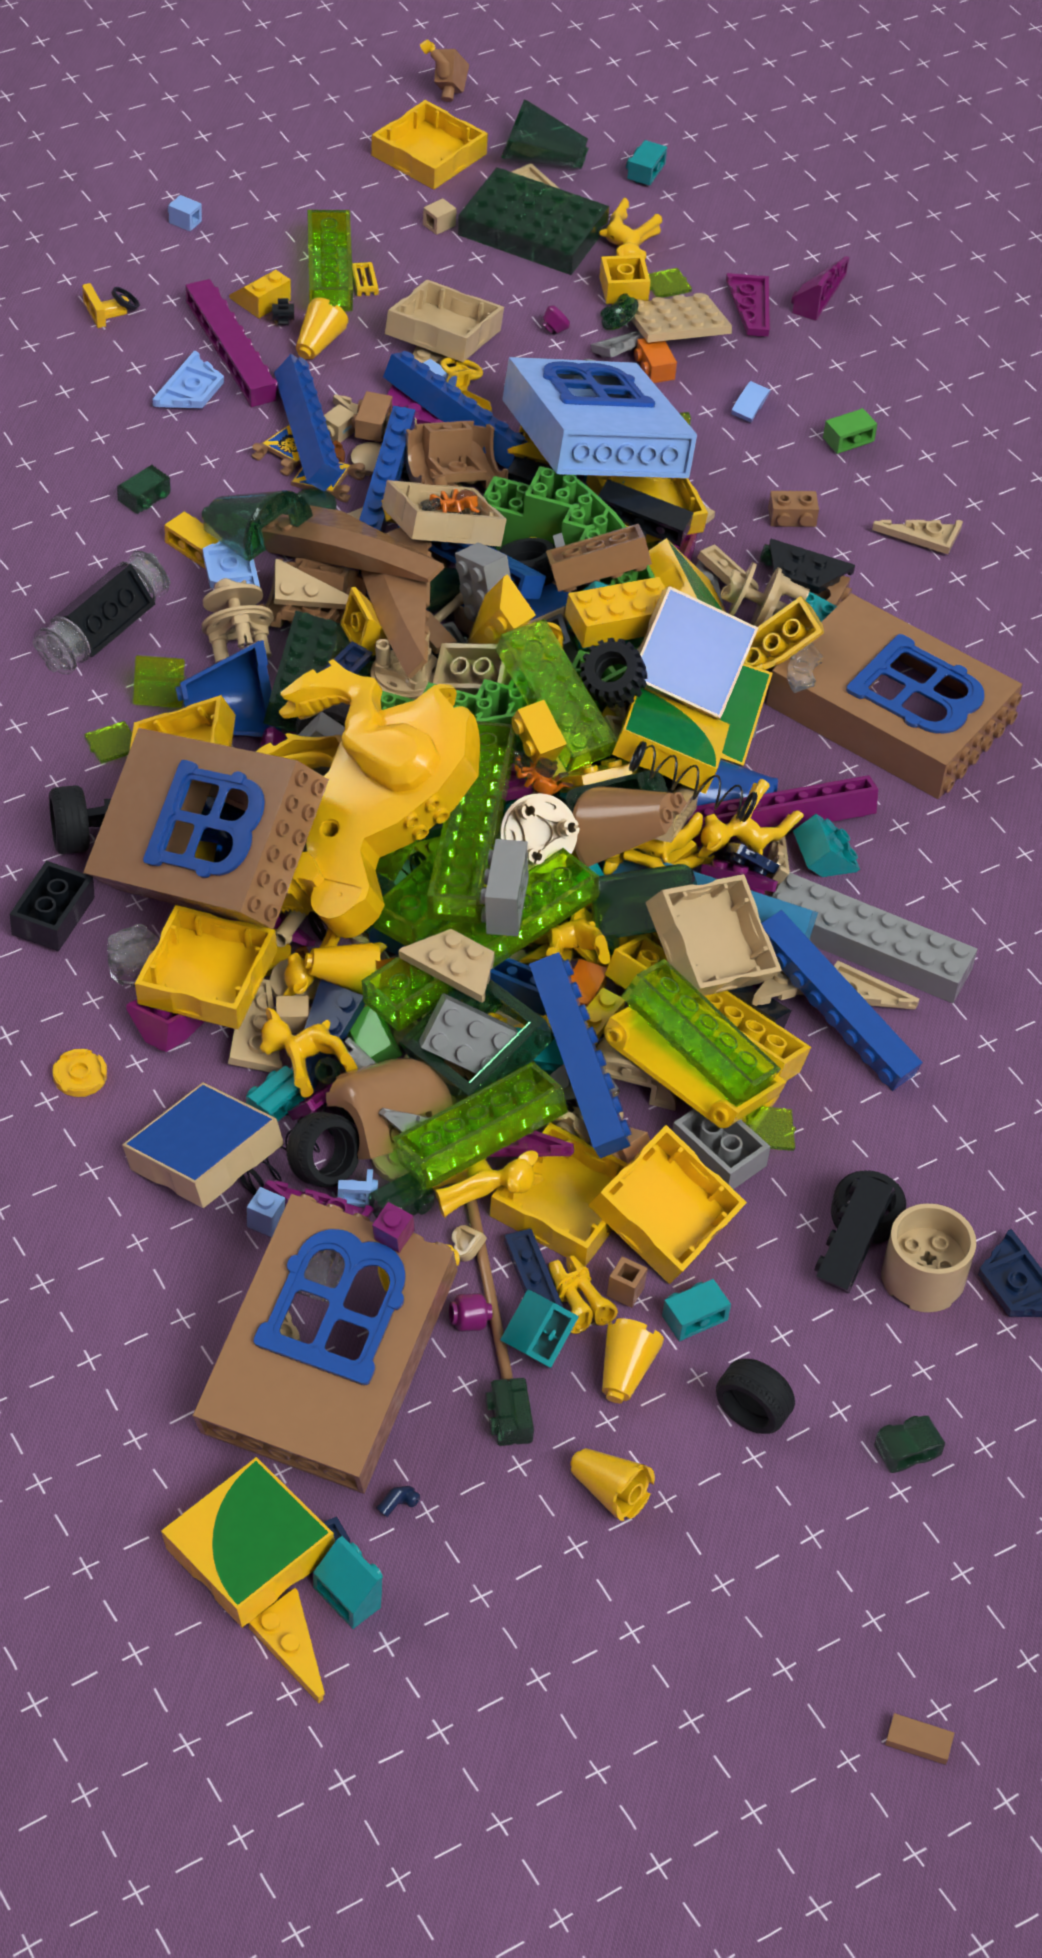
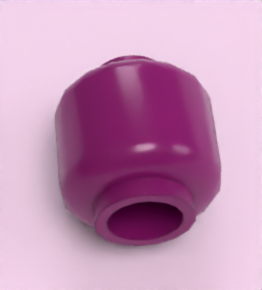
M480 1293L459 1294L455 1297L454 1302L449 1304L450 1324L455 1325L456 1329L461 1332L481 1331L486 1327L487 1320L492 1319V1305L487 1303L485 1297Z

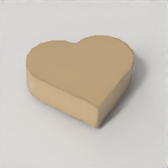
M466 1225L457 1227L452 1233V1240L455 1243L454 1249L458 1251L460 1260L464 1262L472 1260L487 1239L483 1233Z

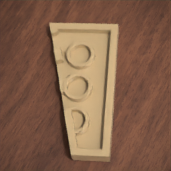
M263 979L239 1030L234 1029L228 1060L230 1065L265 1072L278 1071L282 1068L280 1051H274L267 1055L260 1050L262 1043L261 1029L268 1020L266 1008L274 1009L270 980Z

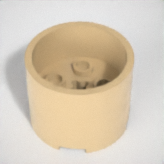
M919 1204L909 1207L900 1213L893 1223L881 1269L882 1282L889 1295H894L900 1301L910 1305L909 1309L919 1312H937L950 1307L951 1303L964 1291L976 1250V1236L970 1223L957 1211L939 1204Z

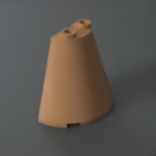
M598 786L585 791L577 800L573 810V816L579 823L577 825L578 828H580L577 834L575 851L583 868L592 866L666 834L673 824V813L675 815L680 814L687 804L683 795L680 792L669 793Z

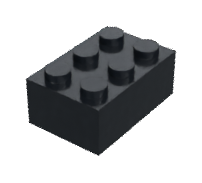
M46 861L9 914L11 934L59 951L95 898L93 877Z

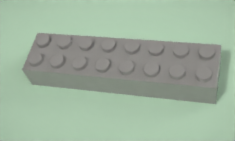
M789 872V875L779 884L772 896L818 912L809 939L817 948L948 1002L954 1003L973 969L977 948Z

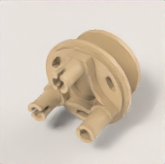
M752 562L746 573L736 569L732 570L730 584L721 591V599L731 603L728 614L734 616L743 598H746L758 604L750 623L758 627L772 617L773 614H776L788 605L779 601L781 595L784 596L785 594L794 599L801 596L806 600L810 589L790 581V578L783 576L784 574L781 573L782 569L779 567L773 573L763 593L749 587L757 566L756 563Z
M223 578L214 585V590L203 598L204 608L210 612H215L208 616L201 625L203 633L209 637V642L212 644L215 664L229 657L226 644L229 640H237L238 648H244L245 643L247 647L253 644V641L255 643L264 640L267 658L271 657L272 654L267 636L269 635L268 627L272 623L274 616L269 608L256 605L263 598V592L259 586L247 584L246 580L235 582L228 578Z
M430 631L425 639L428 641V662L412 679L407 677L394 651H390L389 641L380 639L376 642V660L371 667V677L377 680L382 691L416 700L423 694L428 682L433 683L438 659L431 654V648H429Z
M530 794L518 799L507 809L500 826V839L528 841V870L544 872L559 867L570 857L575 848L580 828H578L577 825L579 823L575 820L571 810L561 800L548 794Z

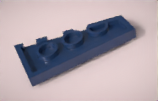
M321 979L304 1029L329 1020L331 1023L329 1028L330 1034L339 1037L343 1042L366 1005L367 1000L360 994ZM319 1052L305 1059L313 1090L319 1083L334 1055Z

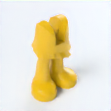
M574 1255L566 1258L569 1273H566L558 1259L549 1263V1273L562 1302L568 1301L571 1312L579 1316L571 1333L577 1334L585 1331L590 1326L592 1317L599 1326L606 1325L616 1318L618 1314L617 1307L610 1300L600 1295L590 1282L592 1279L589 1269ZM581 1291L583 1292V1294L585 1295L586 1299L588 1300V1302H589V1304H590V1307H589V1305L582 1299V1297L580 1296L579 1292H581Z

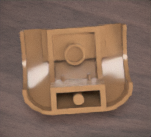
M474 421L415 424L413 430L406 429L405 462L409 480L414 483L433 485V476L445 474L447 485H455L457 482L475 484L479 481L487 489L494 476L508 479V469L500 471L495 462L493 449L494 427L490 424H486V427L476 426Z
M296 557L295 562H285L349 595L351 587H356L365 597L367 596L364 579L358 576L359 571ZM273 577L271 592L264 606L273 612L274 619L269 626L280 628L287 620L294 625L306 624L317 630L327 629L326 638L350 643L341 626L345 609L274 604Z
M411 1058L385 1060L345 1072L336 1077L330 1092L326 1093L328 1107L337 1106L344 1108L355 1121L360 1139L357 1154L359 1160L373 1159L391 1153L395 1149L413 1144L379 1114L382 1108L457 1123L452 1098L443 1079L436 1070L425 1062Z

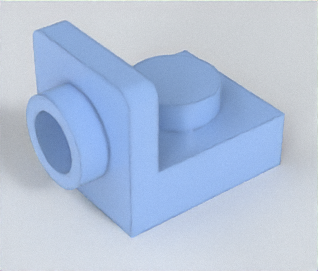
M367 1169V1181L353 1179L338 1180V1197L347 1199L346 1204L357 1207L371 1206L372 1196H377L378 1180L373 1179V1169Z

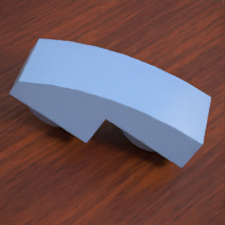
M750 381L736 401L731 414L752 423L756 413L762 408L767 399L770 389Z

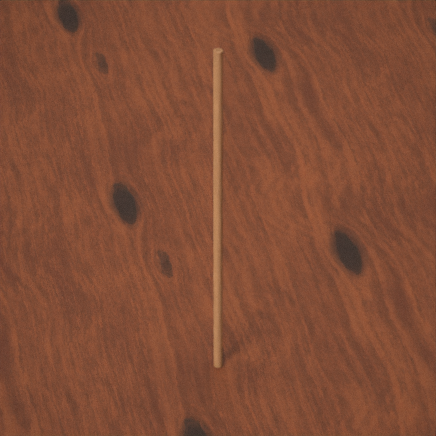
M436 1055L440 1076L447 1085L452 1098L457 1123L461 1124L454 1086L440 1070L445 1059ZM464 1153L461 1155L459 1159L466 1157L464 1156ZM477 1199L466 1203L471 1228L484 1234ZM484 1242L476 1255L487 1303L492 1305L490 1324L502 1383L507 1385L511 1384L514 1379L507 1345L500 1340L504 1330L486 1242Z

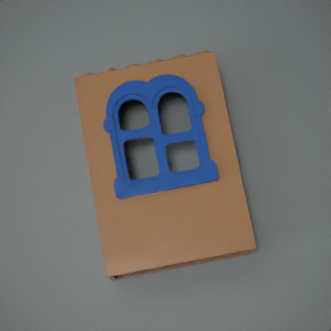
M851 593L821 622L824 634L786 661L778 664L772 670L773 674L770 680L766 704L939 799L945 792L949 793L958 778L962 779L970 765L976 764L983 751L987 752L993 740L1002 736L1005 727L1008 724L1012 725L1018 715L1016 708L1022 699L1020 694L1022 683ZM899 660L930 678L925 683H919L894 670L891 666ZM882 675L905 686L893 700H888L870 690ZM940 682L965 697L950 699L935 692L934 688ZM917 692L943 706L947 711V716L941 721H928L902 707V704L913 693Z
M138 728L83 873L116 890L274 929L329 779L297 760ZM212 784L218 785L219 791L210 814L206 816L201 815ZM231 789L246 792L249 801L244 815L235 821L220 819L221 810ZM206 828L228 832L233 838L232 850L221 862H210L195 858L196 849Z
M291 1194L193 1413V1418L200 1433L365 1494L457 1274L455 1254L448 1245L441 1242L433 1244L424 1241V1238L416 1233L411 1235L400 1253H397L390 1247L374 1240L373 1222H370L368 1217L359 1213L350 1215L334 1204H327L325 1206L316 1203L317 1201L314 1198L305 1194L300 1196ZM334 1250L344 1259V1272L338 1286L335 1288L321 1285L304 1277L310 1260L319 1251ZM367 1266L381 1267L390 1278L389 1289L377 1316L373 1318L351 1311L343 1306L356 1274ZM298 1291H304L327 1299L330 1303L317 1335L310 1344L292 1339L280 1333L282 1323ZM343 1320L369 1331V1336L357 1360H350L328 1352L325 1349L336 1321Z

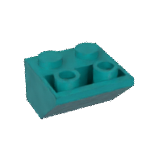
M815 814L793 831L807 867L821 877L855 873L860 870L856 860L858 856L849 844L850 837L843 828L838 829L829 819H823Z
M528 1289L500 1340L551 1368L579 1316Z
M341 1536L313 1572V1588L354 1629L381 1608L383 1575L375 1564H369L363 1558L362 1552L353 1542L349 1543Z

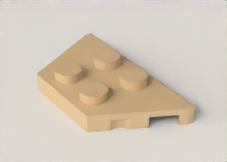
M453 929L415 942L399 950L400 959L481 1003L485 1001V991L487 984H489L490 971L495 960L494 951Z

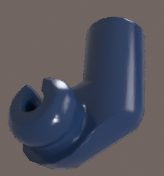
M411 1486L394 1487L387 1493L376 1509L388 1518L398 1504L406 1503L409 1507L416 1506L420 1500V1494L415 1492V1488Z

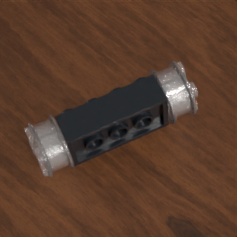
M133 551L128 556L127 561L117 564L116 567L111 569L49 621L47 628L38 629L34 635L33 645L49 670L62 674H71L75 671L77 663H83L89 657H94L155 605L156 597H161L168 592L171 581L153 553Z

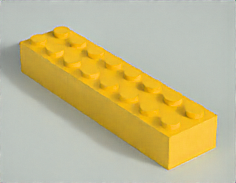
M641 935L614 950L605 975L612 979L616 985L631 992L635 998L641 1000L662 988L787 1081L800 1073L811 1046L728 991L683 1000L663 948L646 936Z

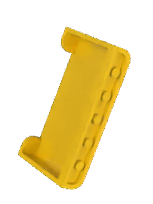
M662 988L612 1015L604 1029V1036L609 1045L720 1128H728L778 1096L787 1082Z

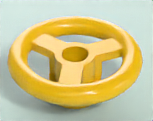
M448 357L440 362V366L448 375L454 371L472 368L470 380H477L483 376L482 368L475 362L467 359L461 362ZM447 364H455L456 366L448 367Z

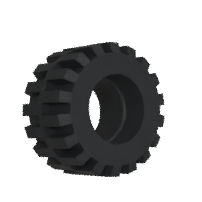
M608 638L606 643L603 640L598 641L599 646L594 647L592 645L589 648L590 654L585 653L583 656L585 662H581L580 665L582 670L580 673L581 679L594 701L597 700L600 705L604 706L607 703L609 708H614L615 704H618L620 708L625 707L624 703L627 701L630 704L633 703V698L635 696L640 697L642 694L640 689H645L647 685L645 679H648V673L644 661L637 648L635 649L630 642L626 644L620 638L617 642H615L614 638ZM615 664L627 666L625 674L619 680L614 682L601 680L603 672L608 667Z

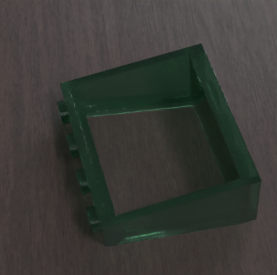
M491 979L489 984H487L485 1001L483 1003L455 988L447 995L486 1014L496 1013L499 1010L522 1023L525 1027L470 1082L446 1065L444 1058L421 1048L418 1042L435 1007L399 1041L409 1058L422 1061L430 1066L445 1082L452 1096L479 1113L555 1039L546 1020Z

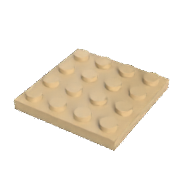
M696 293L688 297L676 295L669 299L656 297L650 301L636 299L630 303H624L625 313L647 342L732 334L730 322L709 296L704 293Z

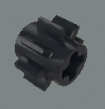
M278 298V304H272V320H278V325H289V320H294V304H288V298Z

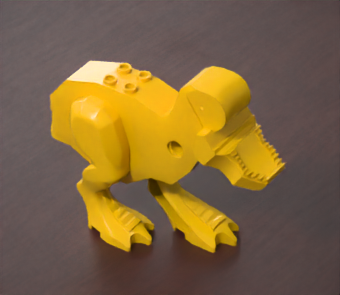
M332 659L328 661L331 665L330 667L319 673L312 669L281 692L280 695L285 700H288V702L279 710V714L286 719L298 717L302 720L315 716L333 705H339L340 703L350 705L342 736L307 737L287 733L285 735L288 739L276 746H273L270 742L259 748L256 752L297 760L312 770L319 767L330 768L324 775L329 781L307 837V852L302 851L280 912L285 913V910L293 912L295 910L296 912L300 911L301 914L305 913L308 915L310 911L314 910L336 936L347 939L360 935L373 925L380 917L385 904L375 871L379 858L416 840L424 839L428 835L429 829L437 823L445 822L449 818L450 813L456 808L478 778L480 737L476 718L471 711L463 706L453 707L457 691L452 685H433L414 701L382 710V688L377 680L350 672Z

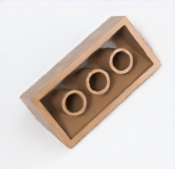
M639 524L546 551L558 592L562 590L563 592H570L579 585H590L594 581L600 582V579L607 577L618 578L624 572L630 570L635 572L642 571L647 568V565L652 564L646 539Z

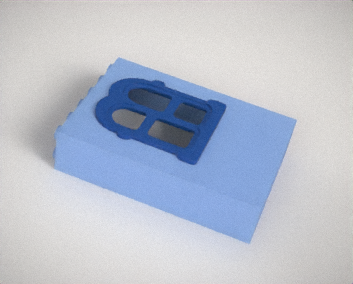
M509 357L502 400L556 474L689 478L697 434L637 363Z

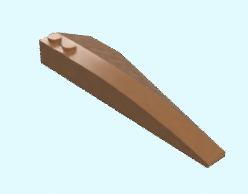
M307 506L272 515L266 518L257 529L267 551L270 553L428 583L445 568L441 562L340 510Z
M401 527L385 533L431 557V552L428 549L432 546V541L411 539ZM361 570L368 595L382 629L407 677L412 679L428 662V641L425 639L429 634V627L425 625V621L429 619V612L426 608L430 605V583Z

